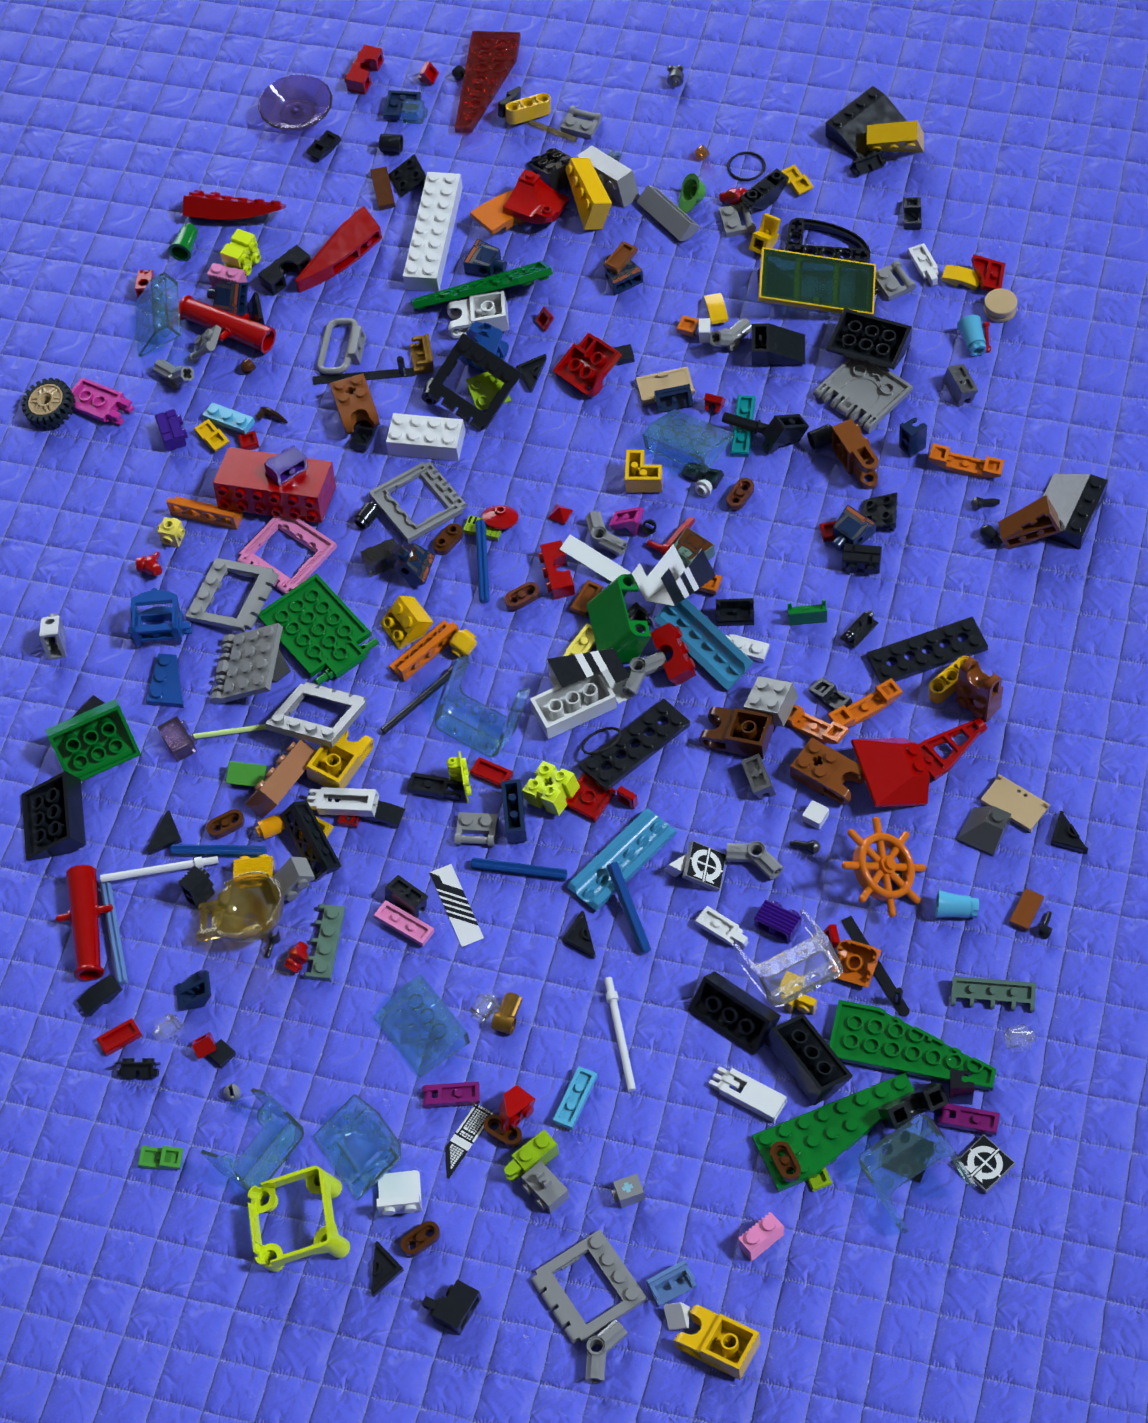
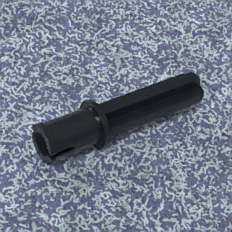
M724 412L722 416L723 423L754 431L755 434L757 432L763 434L769 425L762 423L761 420L755 421Z

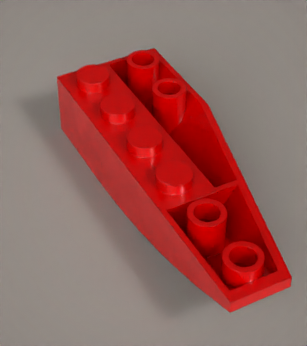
M194 190V192H189V194L183 196V216L232 220L265 215L286 208V204H281V201L271 200V202H265L264 199L251 200L247 197L221 196L220 192L204 194L202 190Z
M364 206L355 211L348 220L342 223L295 279L296 288L299 293L317 286L342 272L382 239L380 226Z

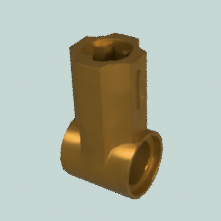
M513 992L505 993L499 1011L495 1012L491 1022L492 1030L509 1035L513 1033L516 1025V1016L523 1001L522 997Z

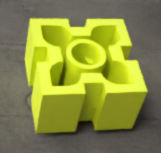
M238 228L232 235L231 242L227 243L220 252L222 262L226 263L225 266L245 270L246 277L251 274L252 266L254 267L261 259L255 235Z
M542 761L534 772L536 778L529 779L522 792L528 804L538 808L544 805L547 812L560 816L568 805L566 798H573L580 785L574 773L565 769L557 771L555 765Z

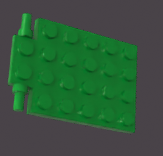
M317 573L263 609L259 616H257L264 626L276 623L283 626L280 643L311 678L327 667L322 675L314 679L318 685H321L328 679L331 680L334 677L338 679L364 661L367 658V654L370 653L369 650L379 644L378 640L373 638L368 643H363L359 646L360 643L372 636L370 630Z

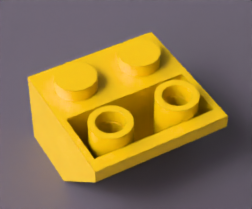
M398 596L380 624L396 646L402 649L423 637L433 624V621L415 597Z

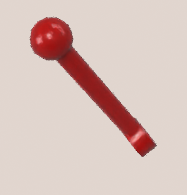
M988 321L983 322V327L985 328V341L987 350L986 353H989L991 351L988 333V327L990 326V323Z

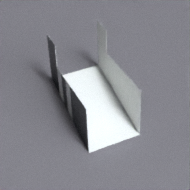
M674 544L648 576H646L640 563L632 572L646 601L676 606L716 576L703 549L700 550L689 566L685 568Z
M614 648L547 659L549 676L554 687L561 685L562 688H565L602 672L614 692L618 704L632 698L620 692L623 680L630 678Z

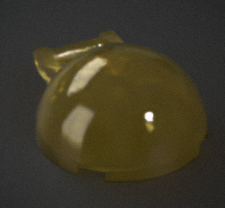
M254 871L237 875L224 883L227 887L219 893L217 900L201 903L198 906V912L200 913L199 930L196 932V939L203 942L224 937L233 942L248 943L266 937L275 929L283 914L284 896L276 878L269 877L266 872ZM211 913L212 927L207 928L208 914Z

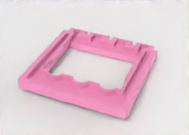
M274 516L239 553L238 562L272 568L279 575L274 587L287 594L306 581L337 548V544L299 518L295 520ZM278 529L315 552L313 557H310L300 567L292 579L255 554Z

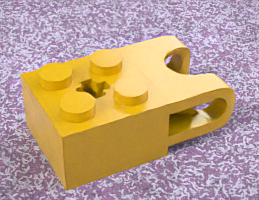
M347 730L332 748L321 745L306 765L307 778L324 787L345 788L372 751L374 739L364 735L359 741L351 742L347 740L349 736V731Z
M694 1305L690 1310V1316L692 1321L699 1325L701 1329L692 1335L683 1332L678 1333L673 1340L675 1347L741 1380L761 1344L760 1333L722 1314L718 1315L702 1306Z

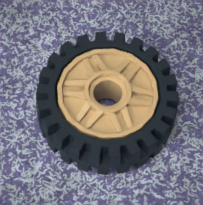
M45 378L42 379V383L37 381L36 386L31 385L30 388L32 390L27 389L25 392L27 396L24 395L22 398L24 401L21 402L22 411L28 421L39 429L40 427L43 430L45 428L49 430L52 426L56 428L58 423L64 424L63 420L70 418L68 414H73L72 409H75L74 403H76L75 396L67 384L58 378H55V380L53 378H49V380Z

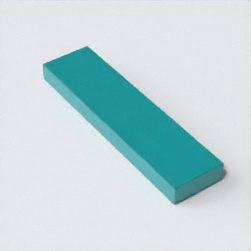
M738 395L735 415L753 420L756 396ZM734 426L731 457L749 458L751 430Z

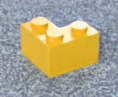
M626 450V492H662V465H645L644 450Z

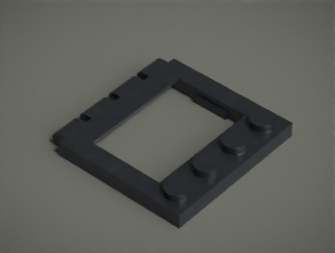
M463 333L428 388L431 390L428 396L437 402L443 397L441 405L451 412H454L458 407L455 414L466 422L472 417L470 425L481 431L484 426H489L519 380L522 372ZM461 354L504 383L485 413L443 385L447 376L449 377L458 363L457 360Z

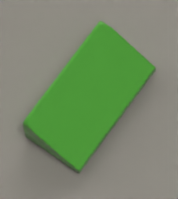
M230 761L226 783L256 787L261 780L264 781L267 778L265 776L267 765Z

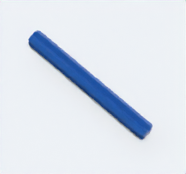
M477 520L475 522L479 600L480 603H488L490 598L486 524L484 520Z
M172 844L170 852L172 856L258 857L267 854L266 846Z
M475 857L471 860V868L476 870L566 881L568 876L567 870Z
M612 862L607 865L608 872L639 952L646 954L651 951L650 944L619 864Z

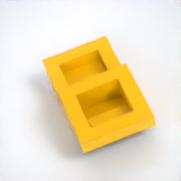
M795 164L781 171L789 177L786 184L798 196L814 188L805 174L802 175Z
M955 265L945 266L941 277L942 281L955 287L958 284H962L974 291L977 289L979 280L974 270Z
M717 293L704 296L711 325L728 322L722 294Z
M209 419L194 428L195 433L214 452L230 443L219 428L217 429Z

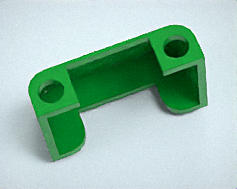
M621 574L587 604L597 650L614 648L621 662H630L633 658L639 657L651 637L647 621L629 620L624 597L627 592L639 591L632 574ZM635 626L642 627L644 633L637 632Z

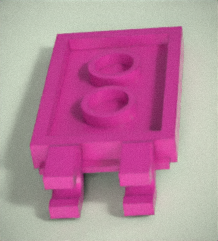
M83 377L71 390L76 400V403H74L75 409L72 410L104 423L111 421L113 424L121 426L124 419L120 418L122 415L117 412L118 409L121 408L127 413H131L134 410L131 400L126 399L123 393Z

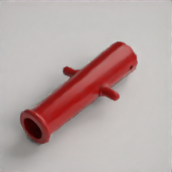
M190 295L184 296L177 307V317L182 321L186 319L207 329L215 325L221 327L219 341L230 338L264 354L268 353L274 345L276 338L275 329L249 320L250 315L248 313L238 316L194 300Z
M76 865L66 871L70 910H68V913L57 915L55 920L57 922L70 921L72 925L76 970L73 972L74 978L80 981H94L104 975V969L101 967L98 916H101L102 913L111 912L113 906L111 904L98 905L96 869L89 865Z

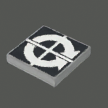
M692 840L689 842L682 878L716 892L719 891L722 884L726 854Z
M983 1135L954 1165L987 1194L1016 1163L989 1138Z

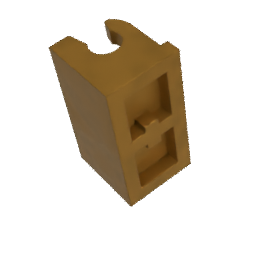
M429 334L412 337V342L419 341L418 343L410 344L414 374L434 372Z

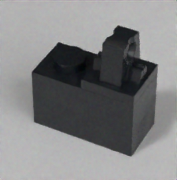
M800 414L775 415L763 432L765 440L762 448L767 454H771L779 446H785L786 443L799 442L809 428V425Z
M456 1280L455 1284H451L448 1288L446 1298L444 1296L442 1298L438 1297L436 1301L425 1296L422 1306L430 1311L429 1316L433 1318L434 1322L461 1335L482 1297L477 1289Z

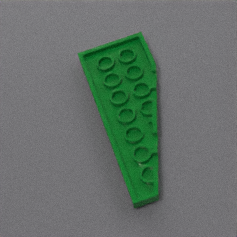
M538 261L410 300L414 309L422 310L429 305H439L450 300L485 292L490 293L522 284V286L529 285L536 279H539V281L546 280L553 273L551 267L543 261Z
M844 1000L838 1001L829 1046L842 1062L902 1074L906 1073L907 1075L948 1083L950 1068L967 1070L972 1075L969 1077L963 1076L961 1078L963 1082H973L974 1088L993 1091L996 1068L975 1057L971 1058L962 1053L960 1049L952 1048L945 1044L943 1040L916 1026L913 1027L903 1022V1019L886 1013V1010L880 1007Z
M906 1073L752 1135L756 1148L777 1191L781 1192L810 1178L817 1177L823 1172L822 1170L835 1162L837 1157L845 1150L848 1151L868 1134L872 1127L878 1122H882L877 1108L914 1091ZM784 1141L790 1145L801 1167V1175L798 1180L786 1182L781 1178L770 1156V1148L775 1142ZM780 1152L777 1155L782 1157L785 1154L783 1152ZM788 1170L786 1173L791 1175L794 1171Z

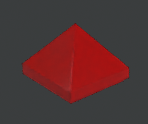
M543 307L535 321L543 331H547L554 317L546 307Z
M556 504L548 519L565 525L573 510Z

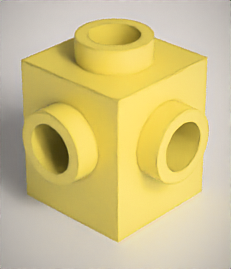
M164 517L162 523L158 525L157 533L162 544L179 548L185 536V529L180 520Z

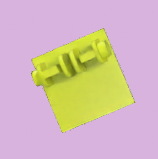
M459 751L458 757H451L447 760L450 780L463 782L468 804V796L472 795L466 758H462L461 751Z

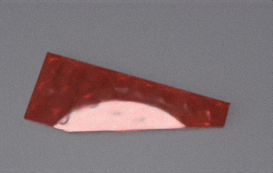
M472 31L455 123V133H472L517 62L521 39L520 32Z

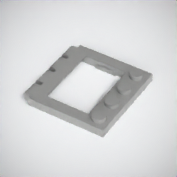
M422 462L369 491V497L407 543L463 513V509L467 507L465 501L458 496V493L448 484L447 480L431 462L426 464ZM420 477L446 509L442 512L439 511L425 519L424 522L416 525L389 493Z
M216 558L185 617L188 621L245 632L246 629L251 630L257 620L256 616H259L265 604L264 602L267 600L279 575L272 568ZM228 572L251 578L257 577L237 618L207 613L206 611L208 606L213 603L215 599L214 594L221 588L223 584L222 579Z
M305 682L304 685L300 684L265 723L266 730L332 748L367 707V698ZM306 695L350 706L333 728L289 716L300 705V702Z
M600 1229L535 1270L537 1275L531 1278V1282L539 1293L546 1289L541 1294V1297L549 1309L553 1310L558 1307L552 1313L560 1326L563 1328L570 1324V1326L565 1328L564 1332L572 1343L579 1340L582 1343L605 1329L615 1319L619 1320L648 1301L646 1295ZM590 1251L623 1301L586 1324L553 1274L561 1269L563 1271Z

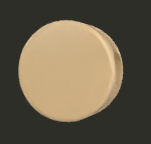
M1002 288L990 291L984 300V313L986 317L991 321L999 323L1011 320L1017 312L1018 301L1016 295L1010 290Z

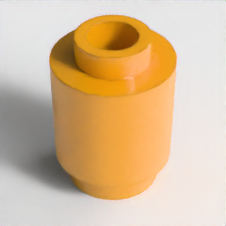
M272 815L257 822L258 826L255 827L259 838L263 836L264 840L282 833V830L285 829L280 815Z

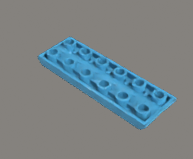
M687 598L676 606L666 605L653 618L660 626L669 622L675 627L678 626L683 635L681 637L682 642H685L689 649L688 653L728 691L754 663Z
M649 808L645 809L570 881L567 889L597 912L616 893L607 865L617 862L627 883L677 834V831Z

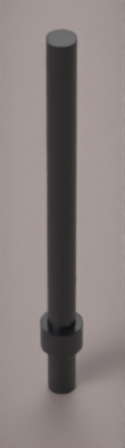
M464 657L455 666L449 667L446 670L447 673L381 727L380 730L384 734L389 732L446 682L460 674L459 671L469 664V660Z

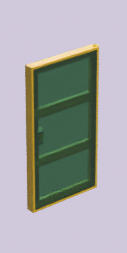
M762 247L758 301L842 314L844 308L873 316L876 264Z

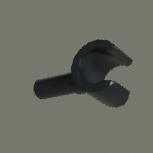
M1047 911L1045 920L1040 925L1038 932L1040 936L1046 939L1053 930V928L1048 926L1052 915L1051 911Z
M272 929L267 933L269 944L265 954L266 958H270L274 945L279 943L281 939L279 931L276 936H272Z

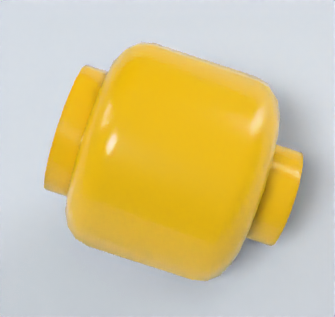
M467 629L456 631L449 642L450 647L453 648L451 652L459 658L462 655L469 656L477 646L476 636Z

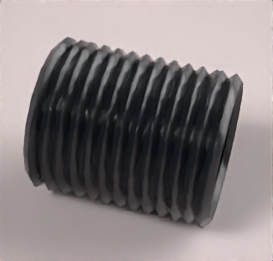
M381 133L379 136L380 152L401 153L403 150L402 134Z
M830 424L823 425L807 433L808 441L814 450L832 443V426Z

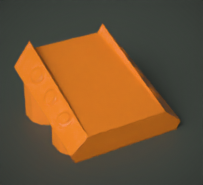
M843 939L838 944V954L835 962L832 964L830 977L868 988L882 950L853 940Z

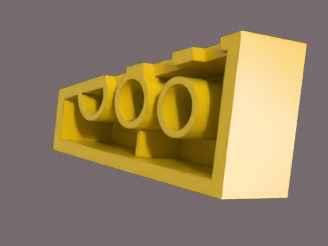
M570 158L566 166V174L584 230L603 229L612 202L590 159Z

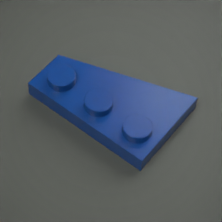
M158 653L146 700L148 705L184 708L177 655Z

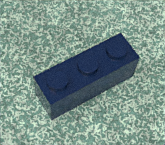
M521 780L501 781L508 844L526 842L527 833Z

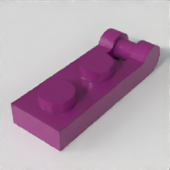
M479 1081L422 1086V1094L424 1095L422 1107L425 1109L441 1106L480 1104ZM438 1093V1098H432V1095Z
M947 1104L940 1108L941 1117L938 1118V1126L996 1136L1000 1113L954 1104ZM956 1114L955 1119L949 1118V1115Z

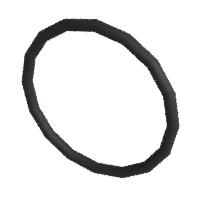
M744 151L731 157L727 169L734 178L741 181H750L757 179L763 174L766 163L759 154ZM752 154L762 160L763 169L755 177L740 178L731 172L730 163L739 155Z
M616 727L599 729L583 741L581 750L584 754L588 755L605 752L619 742L621 730ZM605 730H616L619 732L616 741L605 749L595 752H588L584 749L585 743L599 732Z

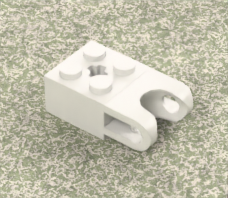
M504 290L469 296L470 299L453 301L447 305L449 317L456 319L448 325V333L452 338H460L463 333L466 334L468 328L475 321L489 323L501 331L509 330L508 305Z

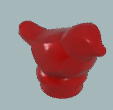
M741 187L738 189L730 188L726 192L719 194V200L730 205L738 204L742 201L740 196L747 192V189Z
M155 552L148 557H138L136 559L137 571L154 576L161 575L162 568L157 561L160 553Z
M299 941L289 951V957L285 959L284 966L298 973L308 958L307 944Z

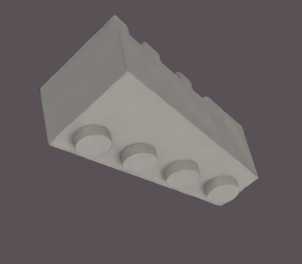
M590 146L577 155V158L590 159L606 192L625 208L640 197L633 170L594 146Z

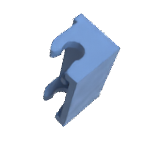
M685 1260L647 1280V1287L658 1307L696 1288L697 1285Z

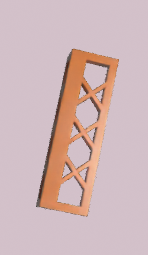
M178 496L175 499L168 498L166 501L171 515L235 530L238 529L244 516L243 512L220 509L217 505Z
M443 620L391 663L389 668L405 682L449 645L450 640L456 631L459 630L458 625L454 622L449 624Z

